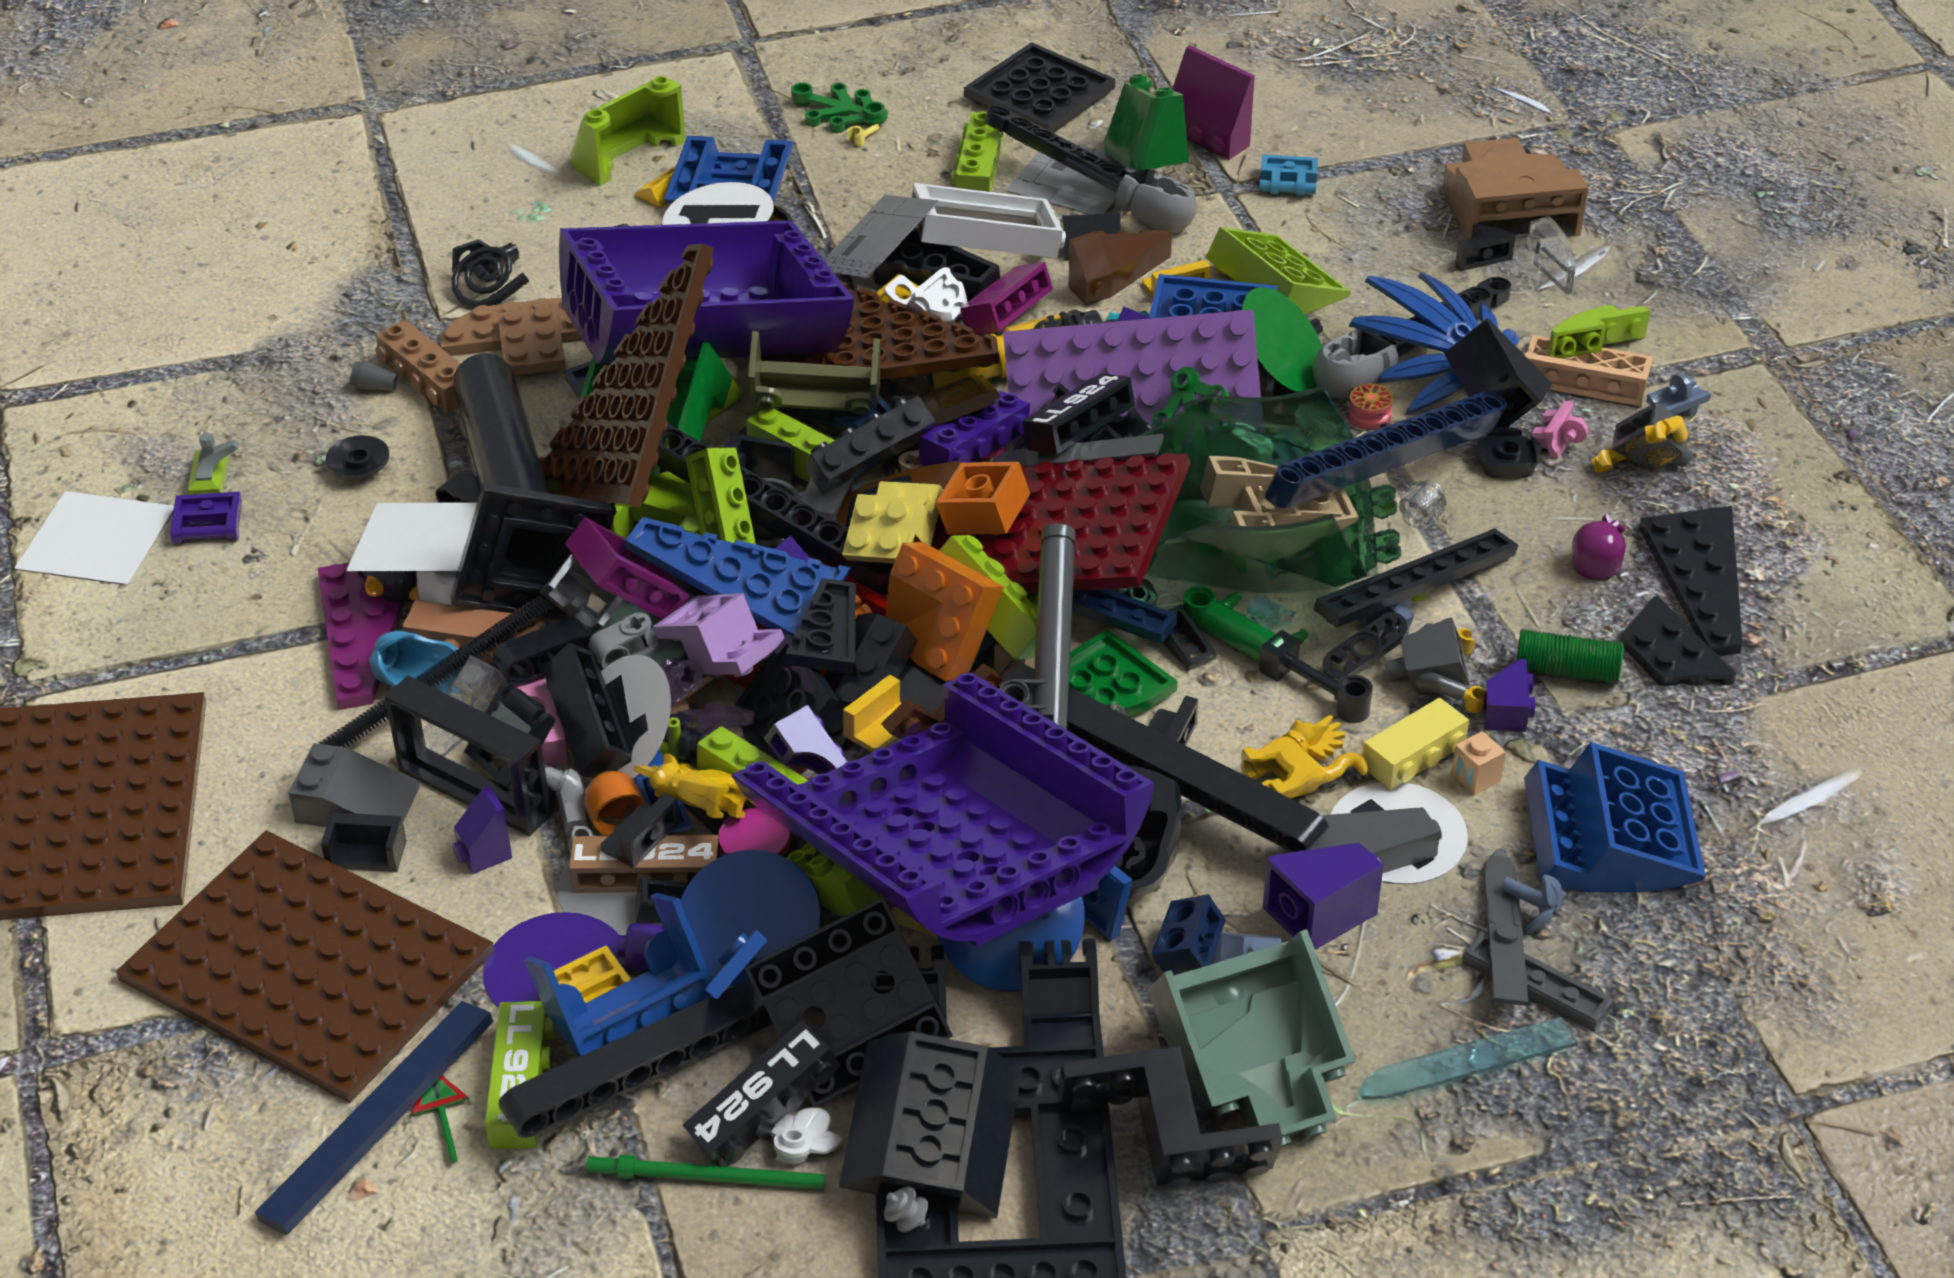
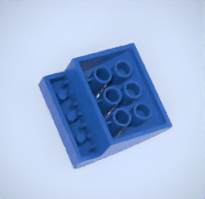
M1590 742L1570 769L1537 760L1524 777L1541 883L1542 876L1548 875L1556 878L1564 889L1584 892L1640 893L1701 882L1706 877L1684 771Z

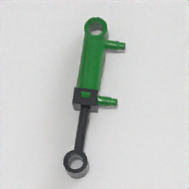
M1192 586L1184 592L1183 607L1200 631L1207 632L1258 662L1259 672L1278 682L1292 670L1333 694L1334 699L1337 701L1336 713L1343 721L1360 723L1369 717L1373 690L1371 681L1360 675H1349L1338 682L1299 659L1300 645L1308 637L1307 630L1300 629L1291 635L1282 629L1276 634L1233 609L1242 600V594L1239 591L1229 594L1222 601L1216 600V593L1206 586Z

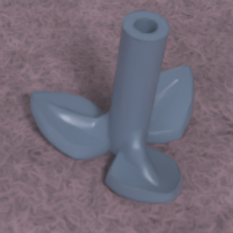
M1548 875L1542 876L1543 893L1510 877L1504 879L1501 890L1537 906L1540 914L1523 930L1526 934L1542 930L1550 924L1553 914L1556 916L1560 910L1565 891L1562 890L1556 878Z

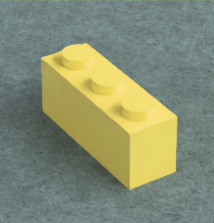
M1440 697L1364 742L1362 756L1368 761V773L1389 790L1402 783L1409 782L1418 773L1428 767H1434L1441 759L1455 752V745L1467 739L1469 719Z

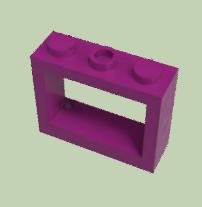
M585 517L566 541L565 545L597 586L662 619L684 605L690 596L672 574L624 548L625 538Z

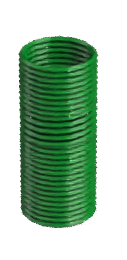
M1522 628L1519 636L1516 661L1526 659L1527 672L1530 673L1536 672L1537 674L1543 673L1546 675L1548 672L1549 676L1552 673L1553 676L1557 675V677L1560 675L1564 678L1567 676V678L1570 677L1571 679L1594 680L1595 682L1601 681L1602 683L1608 682L1609 684L1615 683L1617 685L1621 674L1624 643L1619 641L1613 642L1612 640H1596L1595 638L1592 639V637L1589 639L1588 637L1585 638V636L1583 638L1581 636L1575 637V635L1567 636L1566 634L1563 636V634H1554V632L1551 634V632H1538L1537 630L1531 631L1530 629L1524 630Z

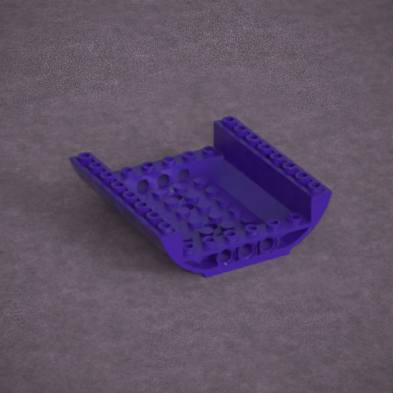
M972 672L961 674L956 679L942 684L945 722L934 724L931 728L918 734L906 736L901 741L888 747L876 749L871 754L858 760L846 762L841 767L830 772L816 775L811 780L797 785L764 761L749 764L745 769L732 774V778L740 791L755 806L920 925L942 938L955 941H969L976 947L1098 889V882L1116 865L1140 829L1154 789V782Z

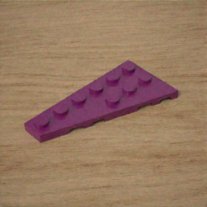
M349 563L333 564L318 568L336 700L339 710L373 704L380 681L376 679L371 671L369 663L371 652L381 635L396 631L404 606V602H392L383 599L381 596H369L365 589L367 578L359 576L357 571H347Z

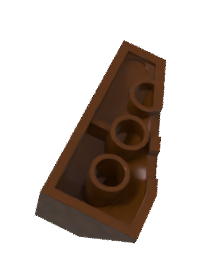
M1141 230L1136 234H1128L1126 231L1106 234L1104 231H1094L1069 239L1068 288L1086 306L1114 296L1171 257L1172 232L1170 230Z

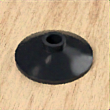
M367 435L351 436L338 441L328 450L326 463L329 470L338 476L362 478L375 474L385 467L389 461L390 453L387 444L379 438Z

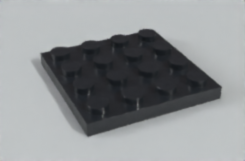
M1031 42L964 87V97L986 107L993 105L1004 107L1018 114L1019 117L1026 118L1053 132L1115 88L1116 79Z

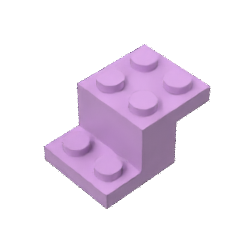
M743 593L697 595L652 627L657 639H672L674 642H682L695 675H713V677H719L724 674H733L734 677L747 675L753 670V665L761 660L770 658L785 638L782 629H757Z

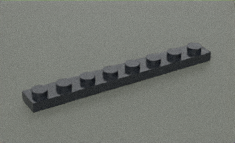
M1494 528L1319 597L1315 601L1313 610L1325 618L1328 623L1338 628L1516 555L1518 544Z

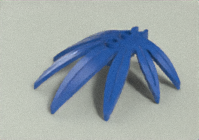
M1420 273L1418 278L1424 281L1447 307L1428 294L1401 282L1382 277L1367 276L1365 283L1391 298L1432 328L1412 320L1392 316L1355 317L1349 323V327L1444 353L1474 329L1478 322L1468 305L1457 293L1439 280ZM1481 303L1479 306L1480 322L1488 317L1498 328V322L1494 313L1485 304ZM1505 329L1502 333L1517 346L1519 343L1518 334L1512 329ZM1444 354L1423 355L1402 361L1383 371L1377 380L1378 383L1396 382L1446 373L1428 384L1415 397L1406 410L1407 415L1426 408L1463 388Z

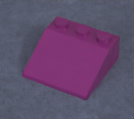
M1190 45L1185 49L1173 85V92L1183 95L1187 140L1230 160L1250 147L1255 75Z

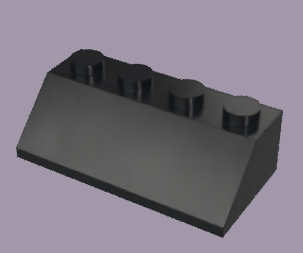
M877 613L858 614L855 619V666L853 674L827 671L824 676L840 701L823 723L824 729L832 741L841 747L844 756L853 761L861 746L843 736V709L889 674L898 679L917 643V639L906 625Z

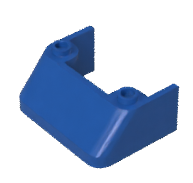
M660 893L651 896L664 930L652 936L645 945L644 958L649 971L587 1003L584 1002L581 993L576 987L565 983H558L549 962L532 956L523 959L546 1014L578 1057L712 996L705 990L712 978L679 898Z

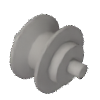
M910 1186L903 1187L894 1193L890 1192L886 1197L888 1201L884 1210L885 1219L888 1222H896L897 1229L903 1233L909 1232L918 1226H923L928 1209L927 1200L924 1197L915 1198V1190Z

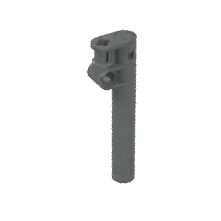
M1050 524L1042 528L1034 679L1008 680L999 689L1015 699H1022L1021 703L1067 730L1076 532L1072 527L1065 524Z

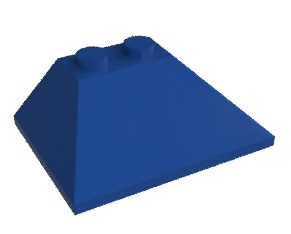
M687 136L664 201L665 203H673L682 195L703 186L724 182H739L763 189L770 195L774 205L794 145L793 141L765 140L761 154L719 152L713 137Z

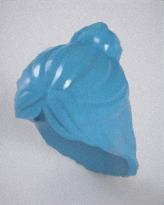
M396 630L383 634L378 638L373 646L374 649L371 652L369 663L371 671L378 681L394 687L407 675L413 678L420 676L421 673L438 664L439 661L445 659L446 656L448 657L452 652H455L457 648L448 642L431 640L415 633ZM463 664L465 669L460 666L461 672L456 669L458 674L453 671L454 676L449 674L450 679L445 676L447 681L442 678L443 684L438 681L440 686L435 683V689L450 696L457 694L466 685L467 666Z

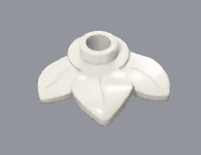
M813 1107L800 1110L796 1116L788 1113L775 1124L770 1132L774 1137L773 1147L777 1152V1157L789 1164L804 1162L810 1153H830L842 1144L843 1138L827 1131L830 1122L829 1114L824 1109Z

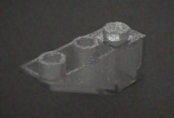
M470 655L446 694L485 713L499 686L506 679L497 668ZM429 722L423 729L426 748L444 757L463 741V739Z

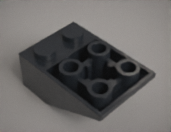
M1488 317L1444 352L1468 397L1484 391H1491L1504 398L1507 405L1495 428L1509 427L1542 402L1552 385L1541 371Z

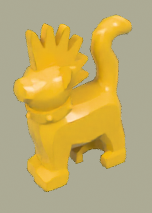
M1332 715L1327 716L1314 725L1296 720L1291 725L1290 730L1284 735L1271 740L1258 750L1248 746L1242 749L1241 770L1247 777L1254 780L1269 772H1274L1279 779H1274L1273 781L1268 779L1261 784L1290 799L1312 793L1320 785L1334 781L1343 775L1347 767H1355L1363 776L1368 773L1369 768L1367 759L1361 754L1353 752L1339 755L1326 767H1322L1310 756L1312 755L1321 761H1325L1326 755L1334 756V749L1343 748L1344 742L1340 741V739H1344L1346 733L1345 731H1337L1340 729V722L1331 724L1333 720Z
M666 753L663 759L664 764L659 767L655 765L650 767L641 764V766L635 764L634 772L650 778V783L655 789L656 797L660 798L666 793L678 801L707 811V816L711 818H723L724 813L719 810L729 812L730 816L736 818H744L746 815L742 809L745 800L749 799L740 791L732 775L714 769L697 771L687 763L678 764L674 756Z

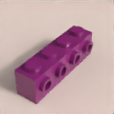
M1040 262L1016 266L960 307L963 324L973 328L974 334H981L982 337L986 334H997L1053 290L1046 263Z

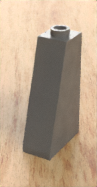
M1424 807L1321 815L1327 821L1329 828L1314 848L1360 843L1370 853L1378 856L1384 865L1383 873L1436 857L1442 832L1438 822L1430 818Z

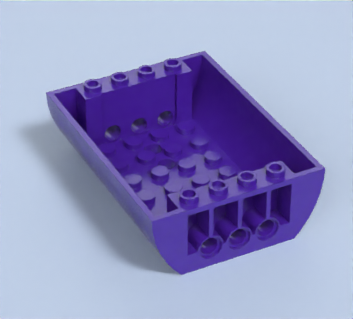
M792 220L560 228L559 271L563 309L598 365L611 364L617 358L614 356V350L626 333L631 335L638 328L639 325L636 324L637 317L648 301L654 303L661 295L658 287L671 269L677 270L684 262L681 254L688 245L705 244L713 247L714 250L712 254L713 266L711 272L705 278L702 289L704 291V298L702 304L696 310L693 321L695 323V330L685 349L686 360L698 359L703 343H709L719 358L750 357L752 331L759 332L761 356L835 352L841 345L848 330L854 305L853 296Z

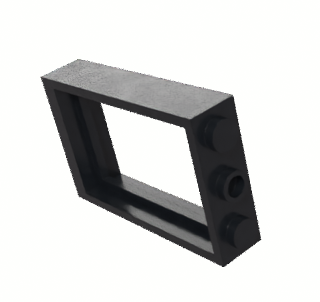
M409 675L392 687L384 696L400 772L468 806L471 805L483 788L490 786L504 807L507 826L529 837L552 815L540 739ZM421 719L507 761L512 790L426 748Z

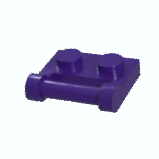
M225 492L175 496L170 528L172 543H184V540L221 537H227L228 540H238L242 507L241 493ZM215 523H222V524H223V525L194 526V525H199V524H215Z

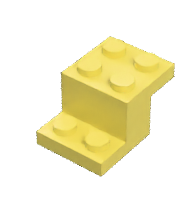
M880 481L877 495L857 494L842 553L844 558L849 561L894 564L902 543L924 542L931 546L939 514L935 502L944 489L936 484Z

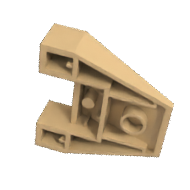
M1208 456L1200 487L1208 506L1218 509L1226 507L1240 509V511H1233L1224 544L1232 562L1242 565L1268 563L1356 523L1358 515L1345 489L1341 488L1291 508H1278L1269 503L1265 497V492L1278 466L1240 457Z

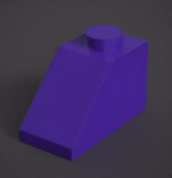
M490 786L485 787L454 826L456 842L452 844L453 852L460 864L465 862L472 874L512 858L504 807Z

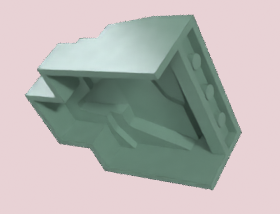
M1307 929L1297 933L1290 941L1175 976L1172 970L1164 972L1147 991L1168 1047L1180 1046L1187 1078L1192 1092L1196 1094L1202 1114L1215 1111L1217 1117L1224 1116L1239 1110V1103L1247 1128L1274 1123L1280 1124L1283 1137L1280 1148L1292 1143L1291 1136L1303 1133L1305 1139L1327 1132L1326 1125L1337 1117L1324 1082H1331L1346 1076L1345 1069L1355 1063L1356 1060Z

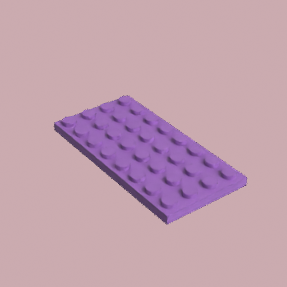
M1253 310L1003 332L1008 393L1014 394L1019 399L1030 403V415L1039 411L1043 404H1050L1055 396L1052 391L1058 383L1072 391L1100 373L1131 377L1136 410L1146 422H1149L1155 434H1163L1164 438L1170 437L1185 410L1184 403H1181L1173 417L1174 425L1170 430L1166 432L1160 431L1153 425L1152 419L1157 411L1164 410L1173 393L1170 383L1174 373L1183 367H1192L1199 373L1201 382L1211 386L1220 384L1229 392V399L1222 406H1216L1207 397L1196 394L1198 405L1218 413L1227 411L1236 420L1252 424L1260 432L1264 433ZM1221 391L1216 394L1215 399L1220 397ZM1128 411L1125 412V413H1123V414L1120 415V416H1126L1127 413H1128ZM1166 417L1161 420L1160 425L1166 421ZM1202 421L1208 440L1214 425ZM1190 428L1183 442H1193ZM1022 435L1012 440L1013 449Z

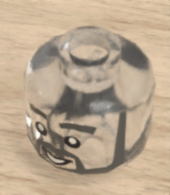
M1425 480L1414 482L1402 496L1398 506L1402 519L1407 525L1414 528L1418 526L1429 528L1435 524L1443 513L1447 501L1441 486L1433 481Z

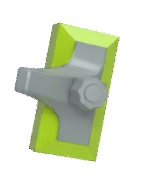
M205 433L199 437L201 450H195L187 490L188 495L223 493L229 460L228 455L239 448L240 442L235 439L215 446L216 442L213 435Z

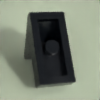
M1475 223L1473 225L1472 238L1458 241L1455 266L1459 271L1512 260L1515 234Z

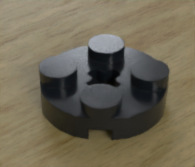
M1511 427L1495 428L1493 432L1487 434L1483 439L1480 437L1477 443L1476 458L1479 464L1485 468V474L1491 478H1499L1501 476L1530 477L1534 474L1535 468L1539 463L1541 447L1537 439L1532 435L1530 439L1522 436V430Z

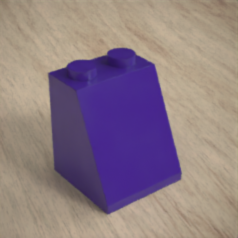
M1360 843L1272 855L1267 858L1262 908L1292 937L1300 931L1307 929L1313 947L1316 950L1377 915L1384 865L1377 855L1370 853Z

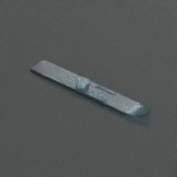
M1562 1017L1554 1018L1387 1065L1375 1070L1364 1080L1359 1090V1095L1362 1100H1377L1411 1093L1577 1046V1040Z

